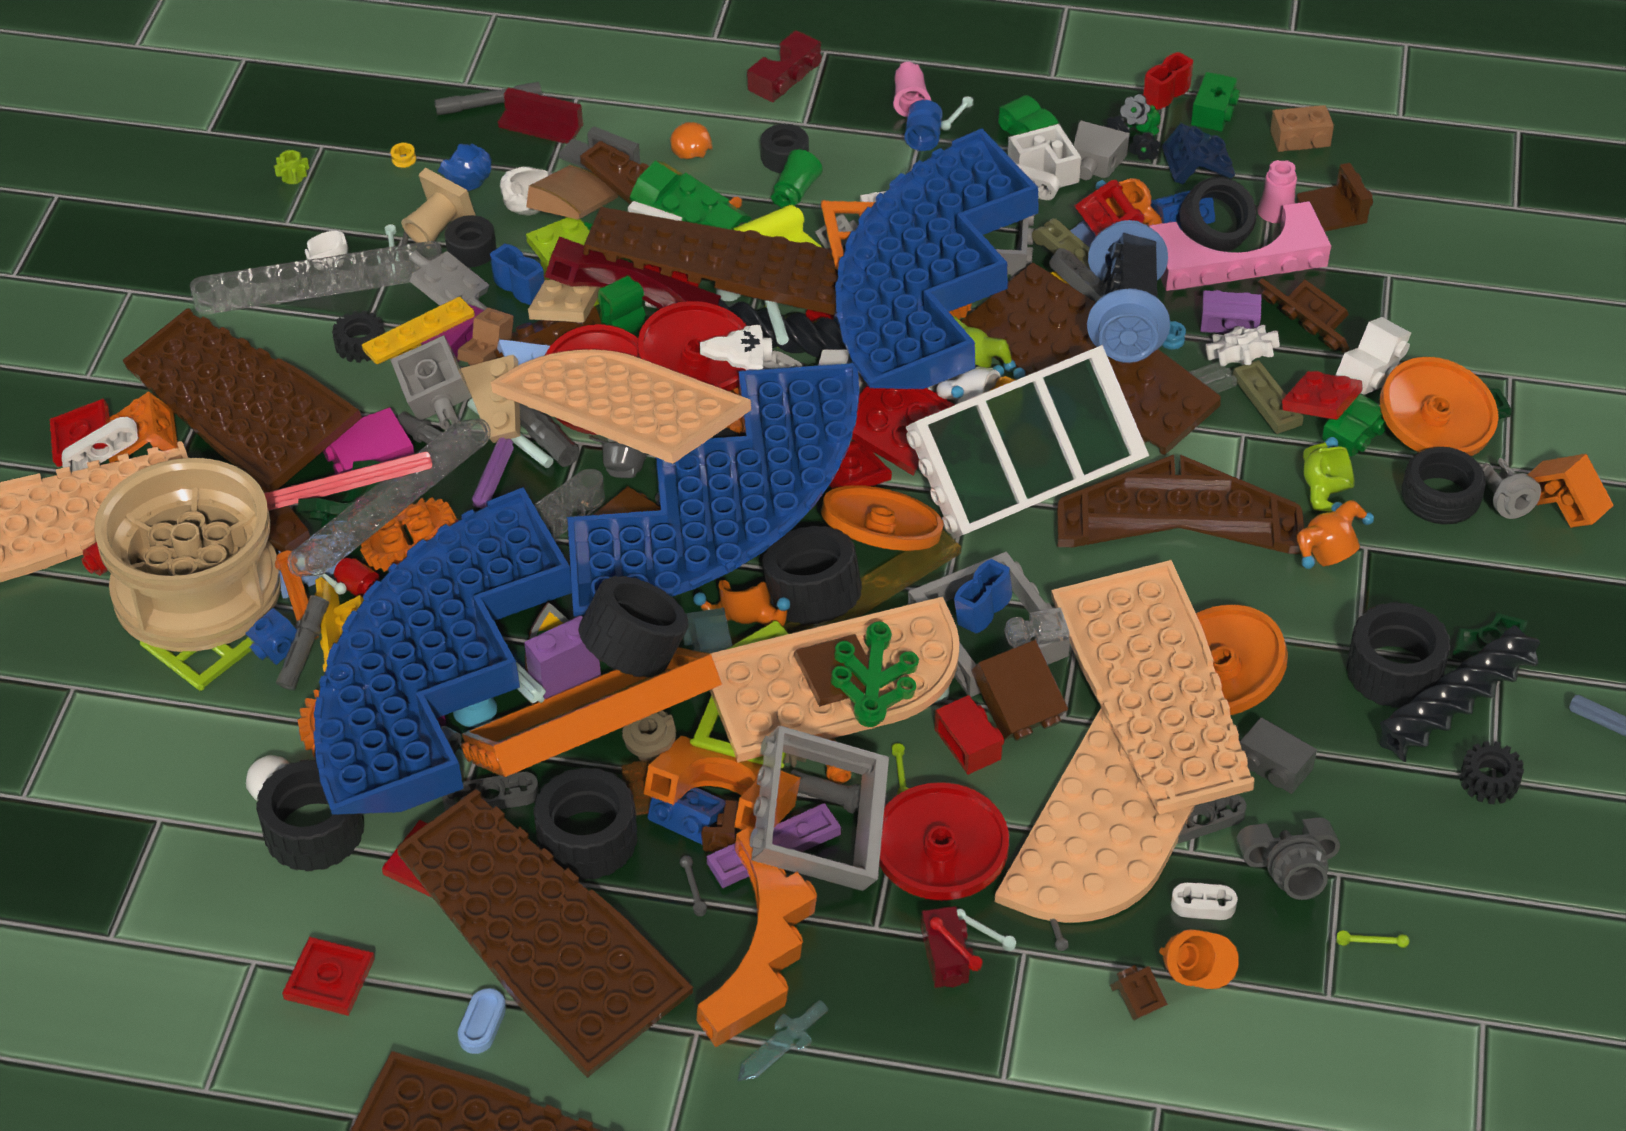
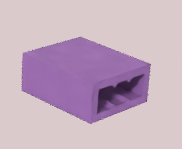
M582 615L524 642L528 673L546 690V693L543 695L545 699L601 676L600 661L589 652L578 632L579 624L583 619Z

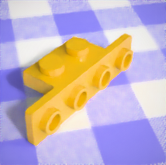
M457 297L363 343V351L375 364H380L390 358L393 359L421 346L422 342L474 317V310L461 297Z
M319 577L315 580L317 591L315 596L321 597L330 603L320 625L322 635L320 645L324 653L325 663L323 664V670L325 673L327 668L326 660L333 643L338 642L343 633L342 626L352 611H357L364 599L359 595L340 605L339 596L334 588L325 579Z

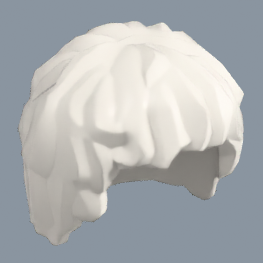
M519 167L506 171L500 181V191L506 207L519 215L530 216L539 213V210L526 208L529 185L549 176L548 171L530 167Z

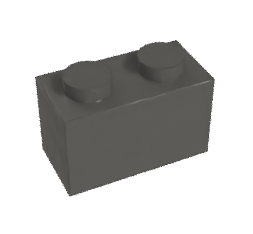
M1262 717L1240 741L1242 751H1245L1248 760L1247 766L1249 771L1257 773L1269 780L1274 786L1282 788L1291 794L1313 770L1317 749Z

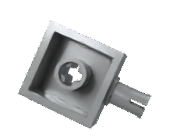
M443 335L390 359L406 401L416 418L424 420L437 414L442 429H451L448 419L451 420L453 427H456L459 419L455 414L453 406L472 398L456 356L445 336Z

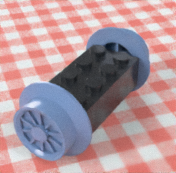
M1124 220L1114 223L1101 231L1094 238L1089 248L1088 262L1090 270L1105 285L1102 297L1093 305L1089 312L1087 329L1096 347L1103 345L1107 356L1119 362L1132 363L1141 361L1156 351L1165 342L1169 333L1170 318L1168 311L1157 298V280L1163 275L1167 267L1168 249L1163 238L1152 228L1138 221Z

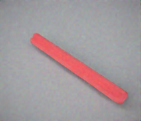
M425 451L264 493L268 511L298 504V499L321 498L429 470L433 467L429 452Z

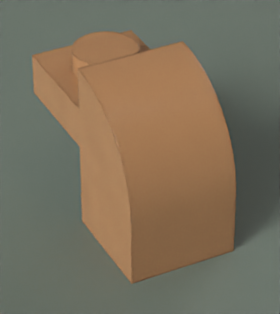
M487 308L474 317L473 337L458 349L457 359L467 362L470 366L496 359L494 350L497 349L499 339L511 341L514 316Z

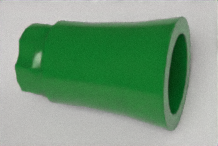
M800 149L789 153L785 167L771 195L774 204L784 208L788 205L796 206L802 200L807 190L823 172L822 164L815 155Z

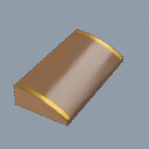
M569 165L529 185L526 208L579 220L618 198V194L594 173Z

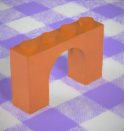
M682 735L673 743L669 750L662 752L649 764L644 788L645 795L674 805L692 788L702 786L725 788L741 795L734 827L741 830L748 827L751 832L755 828L757 816L753 815V808L760 792V785H757V776L763 765L747 760L737 762L735 757L692 746L690 744L691 739ZM780 771L774 828L795 807L801 779L783 771Z

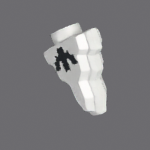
M760 325L745 326L743 330L731 331L727 337H713L700 342V354L716 361H727L733 367L744 368L746 371L764 369L763 362H771L772 339L763 338Z

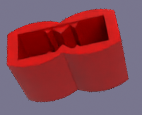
M1176 52L1167 56L1162 64L1149 69L1145 75L1143 92L1146 104L1154 105L1157 110L1168 106L1174 97L1186 93L1191 86L1194 60L1180 52Z

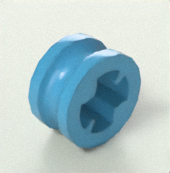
M1170 321L1168 336L1162 344L1164 348L1175 350L1184 345L1186 335L1184 325L1179 322Z

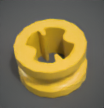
M398 143L392 147L390 153L395 166L405 168L416 162L415 150L411 144Z

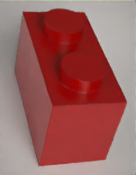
M970 695L935 710V731L967 775L1001 760L1002 745H1004L1003 735L997 727L993 728L987 720L983 707L976 705Z

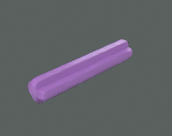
M503 437L498 439L472 497L475 508L480 507L483 509L487 507V501L492 499L514 449L511 439Z

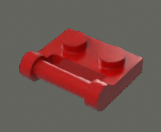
M1117 180L1109 181L1074 205L1095 236L1119 221L1133 220L1143 223L1145 219L1143 213L1139 209H1135L1122 192L1123 188ZM1114 198L1125 215L1118 218L1105 200Z

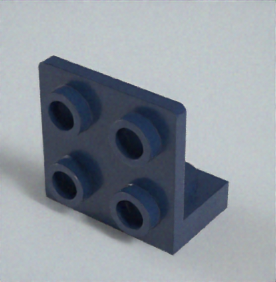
M1180 123L1162 145L1173 179L1177 183L1183 185L1194 174L1198 166L1231 179L1235 176L1232 160L1227 153L1225 142L1217 135L1211 136L1195 126L1189 127Z

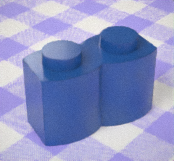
M503 244L490 253L493 280L500 288L511 291L519 301L531 305L544 283L543 268L534 259L524 257L518 248L509 244Z
M993 559L987 560L977 568L973 579L967 581L958 589L954 601L959 626L978 633L991 623L994 613L1002 610L1012 598L1010 567Z

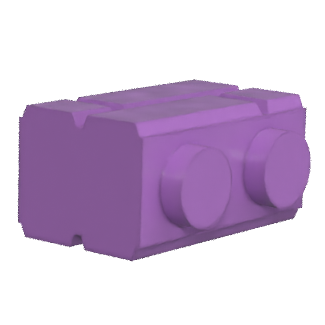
M1219 290L1203 292L1200 332L1227 334L1232 332L1236 326L1248 329L1260 326L1261 295L1247 292H1222Z

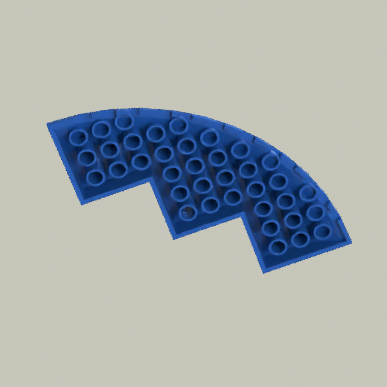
M983 129L952 141V146L945 150L941 148L932 152L931 158L924 162L919 160L913 164L912 170L906 175L903 173L899 174L889 184L890 188L884 194L879 193L876 196L874 205L871 208H866L859 218L856 230L852 231L847 239L845 253L839 261L838 279L835 285L836 313L847 351L854 366L870 388L925 389L975 369V341L949 312L1008 289L1007 261L983 235L1038 214V186Z
M854 364L739 371V395L751 400V411L742 416L744 436L710 438L673 464L656 457L660 510L567 517L574 617L585 615L598 587L603 580L609 579V577L627 576L637 578L665 591L666 594L672 597L696 589L732 572L763 553L787 534L815 506L834 479L848 451L856 425L859 402V376Z
M524 487L487 501V507L477 512L470 510L462 514V520L451 526L443 525L438 529L436 535L428 541L420 540L407 551V557L398 565L393 563L388 568L389 573L381 582L376 581L363 595L364 601L357 611H352L342 626L343 633L338 642L333 643L326 660L327 668L324 676H321L319 681L320 691L319 696L316 698L314 709L316 762L320 783L332 815L403 812L464 789L459 762L436 718L520 688L516 660L494 621L572 593L570 566Z

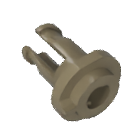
M659 711L623 727L622 732L625 746L641 760L639 762L640 768L645 773L648 771L649 764L662 752L669 750L676 738L673 717L664 711Z

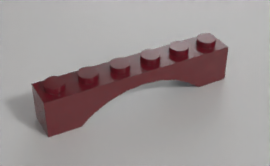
M560 236L544 276L571 287L593 286L603 288L629 275L634 282L637 281L642 286L644 291L642 300L658 309L686 301H700L718 305L721 298L720 295L650 269L635 268L633 263L623 259H617L616 262L608 261L601 252L590 250L589 255H584V245Z

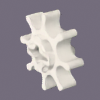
M1260 325L1253 329L1236 326L1230 333L1224 335L1213 334V343L1205 345L1208 360L1219 358L1220 366H1226L1232 362L1250 365L1255 358L1261 356L1273 357V348L1280 347L1278 331L1266 333L1265 325Z

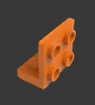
M149 391L110 417V422L119 417L133 419L137 424L138 439L131 446L110 457L109 463L117 462L118 455L127 453L131 455L148 442L153 447H158L162 451L178 448L173 411L167 404Z

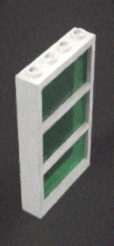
M1103 345L906 426L908 443L916 450L919 457L920 471L924 477L928 478L931 486V497L934 503L939 505L944 516L942 518L944 527L952 535L953 539L1149 456Z

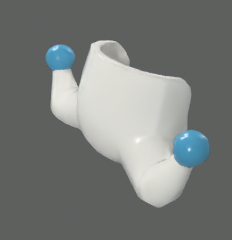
M995 365L993 368L975 367L973 370L958 375L955 380L939 383L936 389L938 396L943 399L954 400L957 405L984 394L995 386L996 381L1004 374V368L1001 365Z

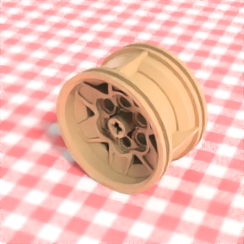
M205 458L168 460L148 466L128 476L115 486L101 503L95 518L94 532L100 557L105 567L111 573L109 590L115 615L122 627L137 640L157 648L176 652L213 649L245 636V633L257 620L261 619L275 607L280 595L281 583L280 570L275 567L277 554L270 541H268L270 516L267 500L256 480L242 469L222 461Z

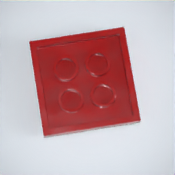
M867 384L859 395L856 425L851 439L914 476L919 468V457L916 450L908 443L906 426L952 407L955 404L939 397L938 394L928 388H870ZM955 414L928 425L935 443Z

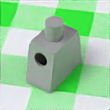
M1080 121L1073 145L1081 156L1080 178L1089 180L1093 175L1102 178L1109 177L1127 155L1129 133Z

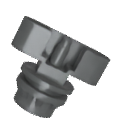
M1303 819V835L1292 836L1288 830H1284L1278 838H1273L1267 823L1244 827L1237 835V843L1245 862L1249 866H1267L1277 886L1294 899H1310L1324 890L1328 882V859L1334 857L1340 849L1337 835L1327 819Z

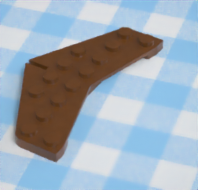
M1173 454L1063 496L1058 501V547L1073 548L1182 528L1288 554H1301L1297 542V534L1304 529L1303 511L1300 505L1181 454L1179 459L1180 475H1175Z

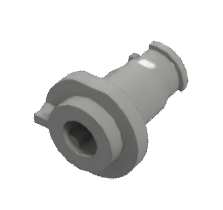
M1502 458L1498 460V464L1501 466L1499 474L1486 462L1482 469L1484 470L1486 484L1494 493L1493 504L1498 513L1508 519L1519 518L1529 513L1540 499V484L1525 473L1517 474L1512 468L1508 467L1507 462Z

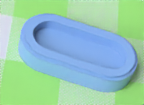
M486 988L476 992L471 998L458 1029L459 1044L464 1051L479 1054L492 1046L506 1012L505 999L501 992L496 989Z

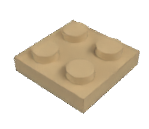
M552 279L545 280L528 309L529 319L585 322L598 298L600 287H571Z

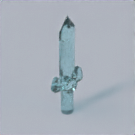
M818 1000L799 1018L790 1019L785 1014L781 1015L775 1023V1029L789 1028L785 1031H778L741 1064L738 1081L754 1079L760 1076L794 1046L793 1041L795 1039H800L796 1043V1048L799 1050L810 1045L812 1038L805 1031L828 1011L826 1005Z

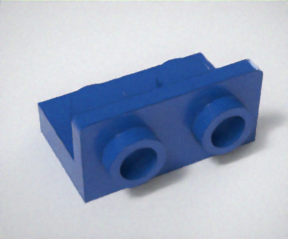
M1190 191L1151 200V207L1161 217L1162 224L1177 222L1182 230L1179 218L1180 208ZM1213 198L1201 199L1199 209L1206 224L1214 222Z
M695 787L684 794L674 805L652 797L648 819L702 844V827H711L717 822L718 814H724L726 801Z

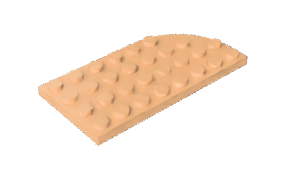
M572 350L541 356L520 364L491 382L492 392L506 399L513 400L529 408L546 413L551 417H556L574 426L589 430L597 435L604 436L672 464L751 411V400L638 357L607 350Z
M944 598L930 599L710 653L722 685L711 689L710 693L737 762L764 756L760 752L762 741L765 736L772 733L779 725L825 739H832L875 728L865 727L858 723L853 712L855 704L849 698L819 706L795 659V651L798 649L856 634L869 660L870 648L866 646L864 640L867 628L874 622L886 623L892 632L890 645L883 652L881 672L898 663L900 655L904 652H913L919 658L917 670L912 674L901 676L910 677L916 682L914 696L910 699H903L887 708L885 719L875 727L907 719L931 706L944 694L952 682L959 659V635ZM900 678L880 688L878 697L896 689L897 681ZM903 686V687H902L903 689H906V690H909V689H910V688H908V687H906V686Z
M1102 707L995 893L996 903L1048 921L1050 919H1056L1057 922L1065 923L1093 921L1117 914L1138 902L1149 892L1161 875L1178 842V836L1184 824L1186 823L1187 825L1188 817H1190L1195 805L1163 814L1157 812Z

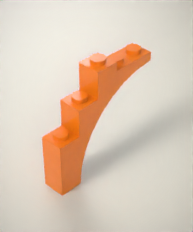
M748 827L736 834L735 852L746 868L755 892L758 915L757 928L750 949L736 972L718 991L698 1004L696 1021L715 1047L786 1005L788 985L779 971L800 959L803 939L797 928L793 925L814 914L817 892L812 883L808 880L804 881L798 872L787 877L784 869L752 861L753 847H750L752 832Z

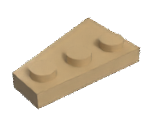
M514 355L460 368L487 436L493 443H496L502 437L512 439L521 436L520 403L493 393L491 387L492 381L518 366V359Z

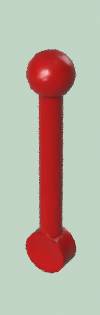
M933 917L929 922L930 927L933 930H938L968 960L969 969L972 971L980 970L983 963L982 959L979 956H972L943 926L941 918Z

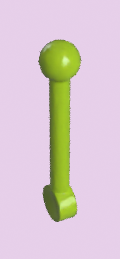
M900 743L892 746V755L896 757L900 787L897 790V795L909 789L906 787L902 758L905 753V747Z
M1343 930L1339 931L1336 937L1337 943L1342 946H1346L1350 942L1397 944L1399 947L1405 948L1410 942L1408 936L1404 934L1397 937L1350 935L1349 932Z

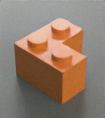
M1587 454L1545 460L1527 474L1534 478L1541 487V496L1536 505L1557 502L1570 528L1593 525L1614 506Z

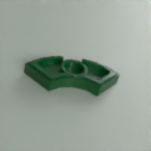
M1496 613L1493 620L1483 627L1475 629L1459 628L1452 658L1466 660L1478 654L1484 646L1500 638L1506 630L1514 625L1524 633L1528 620Z

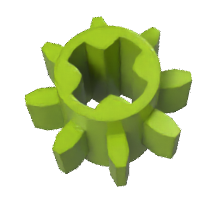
M287 150L281 153L280 157H276L277 164L274 165L276 177L282 176L283 182L297 184L304 177H307L306 170L309 169L308 159L302 158L301 152Z

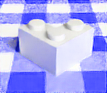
M1059 124L1009 137L1008 156L1016 164L1055 175L1060 181V187L1079 183L1081 156Z
M1383 317L1368 322L1359 347L1344 353L1335 376H1348L1351 379L1362 380L1363 391L1361 394L1363 395L1383 387L1391 371L1398 366L1400 359L1406 355L1410 346L1408 340L1411 332Z

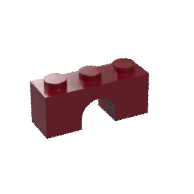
M795 30L780 43V61H773L762 57L747 70L748 91L772 103L776 101L793 85L801 81L811 70L819 66L822 59L821 42Z

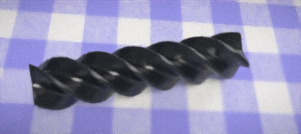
M721 298L719 299L718 306L733 312L747 326L760 325L763 338L772 339V348L779 347L786 352L796 354L806 352L816 358L821 357L822 350H847L842 339L840 327L831 318L821 317L811 321L805 314L800 312L789 313L786 316L781 314L789 340L786 344L780 345L777 342L767 307L755 311L746 302H736L728 306Z
M1516 625L1512 626L1500 638L1484 646L1478 654L1463 661L1456 670L1441 677L1434 686L1419 693L1412 702L1397 709L1389 719L1381 721L1380 746L1392 750L1403 762H1406L1409 747H1427L1432 730L1449 731L1454 714L1471 715L1474 711V703L1477 697L1494 698L1498 681L1516 682L1520 665L1537 666L1539 662L1536 649L1540 645V641L1526 636Z

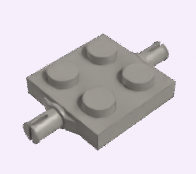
M417 250L410 255L409 260L420 268L412 274L410 282L438 305L461 297L469 305L476 306L482 310L488 308L478 298L487 292L489 284L446 251L432 260H427Z

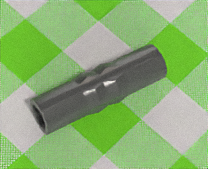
M520 404V425L528 432L530 437L536 440L537 444L544 448L562 467L573 464L579 457V448L545 413Z

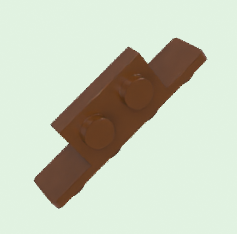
M1261 278L1258 283L1262 289L1261 296L1271 305L1277 303L1282 307V312L1291 320L1299 319L1303 322L1302 326L1310 334L1315 335L1318 333L1323 337L1324 343L1332 350L1336 351L1339 349L1343 353L1350 350L1345 338L1334 331L1349 315L1346 308L1305 279L1289 297L1265 279Z
M593 306L585 322L540 320L533 324L530 322L521 324L515 328L516 332L512 333L511 341L551 346L560 336L575 328L602 323L596 307ZM498 349L494 350L496 359L504 357L502 352L499 353Z

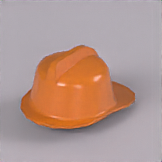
M1184 930L1170 938L1166 946L1159 950V953L1163 955L1165 967L1171 977L1183 985L1205 989H1219L1227 985L1235 977L1239 966V955L1235 945L1228 938L1215 933Z

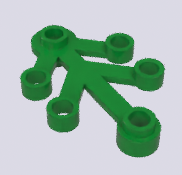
M874 622L866 630L864 641L866 646L870 648L868 669L854 656L855 648L850 642H838L834 651V658L846 667L838 666L833 669L831 683L834 687L841 689L855 704L853 712L856 720L865 727L877 726L885 719L887 708L903 699L912 698L916 690V682L912 678L901 677L905 674H912L917 670L919 658L915 653H902L898 663L881 672L883 652L889 647L892 637L889 626L884 622ZM840 651H846L848 654L841 653ZM852 673L866 687L865 695L851 682ZM837 676H843L845 679H840ZM900 678L897 681L896 689L878 697L880 688ZM903 686H906V687H908V688H910V689H909V690H906V689H903L902 687H903Z

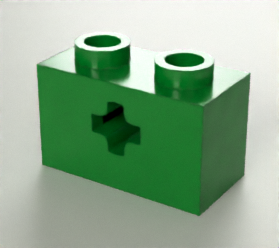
M1206 72L1193 104L1191 125L1223 131L1226 121L1231 122L1234 106L1232 105L1237 106L1240 90L1236 89L1237 78Z

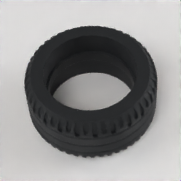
M1211 177L1196 184L1183 200L1179 215L1182 231L1196 243L1213 250L1230 252L1239 247L1252 233L1256 224L1257 209L1252 195L1239 182L1237 183L1236 180L1231 178L1228 179V177ZM1216 198L1225 202L1235 214L1237 222L1236 231L1222 233L1209 227L1200 214V200Z
M1434 447L1422 450L1414 455L1406 466L1402 483L1403 500L1414 514L1426 521L1436 524L1463 522L1473 516L1481 505L1486 485L1484 470L1473 457L1458 449ZM1432 478L1447 479L1463 488V491L1456 493L1440 492L1432 489L1423 481Z

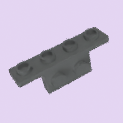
M594 126L587 132L588 144L571 139L559 152L560 159L588 169L580 162V155L599 141H602L629 155L630 160L640 164L638 143Z

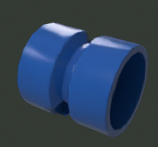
M920 100L910 106L905 130V141L911 148L918 151H928L937 146L943 116L941 107L930 100Z

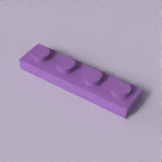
M823 803L779 823L773 830L772 844L803 852L841 835V826L826 804ZM735 844L707 856V865L722 888L749 877L746 868L735 852Z

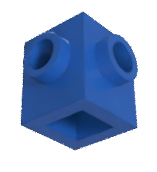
M272 608L261 619L257 620L245 634L253 642L249 648L258 658L263 661L267 657L277 665L286 658L297 630L287 618Z

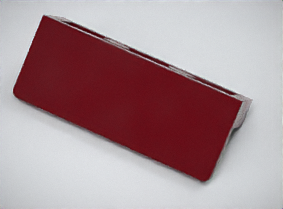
M510 87L504 92L505 112L498 121L499 128L568 144L571 139H575L583 126L581 104Z

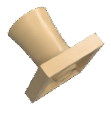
M425 168L418 176L427 201L404 218L401 223L403 229L412 240L422 247L431 248L438 235L450 221L452 222L454 219L462 216L475 215L466 189Z

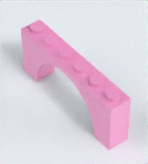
M1310 201L1283 205L1280 222L1282 233L1269 245L1249 252L1230 253L1204 247L1190 239L1180 229L1177 222L1149 226L1163 238L1168 249V264L1165 272L1160 277L1166 291L1327 267L1331 244Z

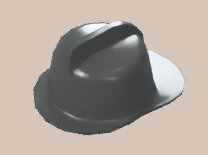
M589 437V439L603 444V464L607 472L616 478L635 477L642 470L645 459L649 455L624 444L608 443Z

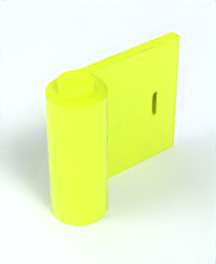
M788 205L733 229L742 232L754 230L761 235L770 237L782 236L789 241L798 243L810 242L817 247H822L803 231L804 215L799 208L793 205Z

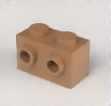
M1326 105L1273 110L1270 132L1278 152L1331 146L1334 125Z

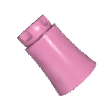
M911 61L900 64L895 75L894 108L900 115L908 117V110L913 103L920 100L931 101L921 68Z
M1277 160L1270 164L1269 171L1266 174L1263 194L1257 207L1259 216L1268 222L1280 223L1283 205L1295 204L1297 176L1295 172L1296 166L1292 162Z

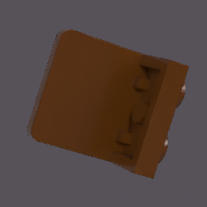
M1351 163L1340 164L1336 186L1301 192L1297 194L1296 199L1297 203L1310 201L1324 232L1367 223L1370 207L1373 205L1371 192L1365 188L1360 174L1356 173Z

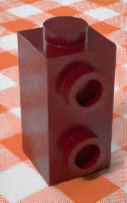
M956 906L922 911L921 932L934 987H957L961 984L969 983L970 969L968 967V960L938 930H933L929 923L933 917L941 918L943 926L966 948L964 940H967L968 934L965 919L959 920ZM966 948L974 956L972 948Z

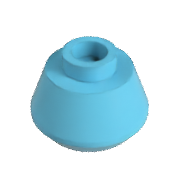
M490 698L454 711L453 715L461 725L476 728L493 720L497 713V704L494 698Z

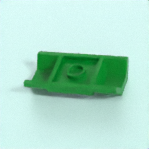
M655 160L638 177L630 195L632 202L636 201L682 217V221L733 230L741 222L747 223L751 221V216L730 204L728 198L688 173L682 174L661 161Z

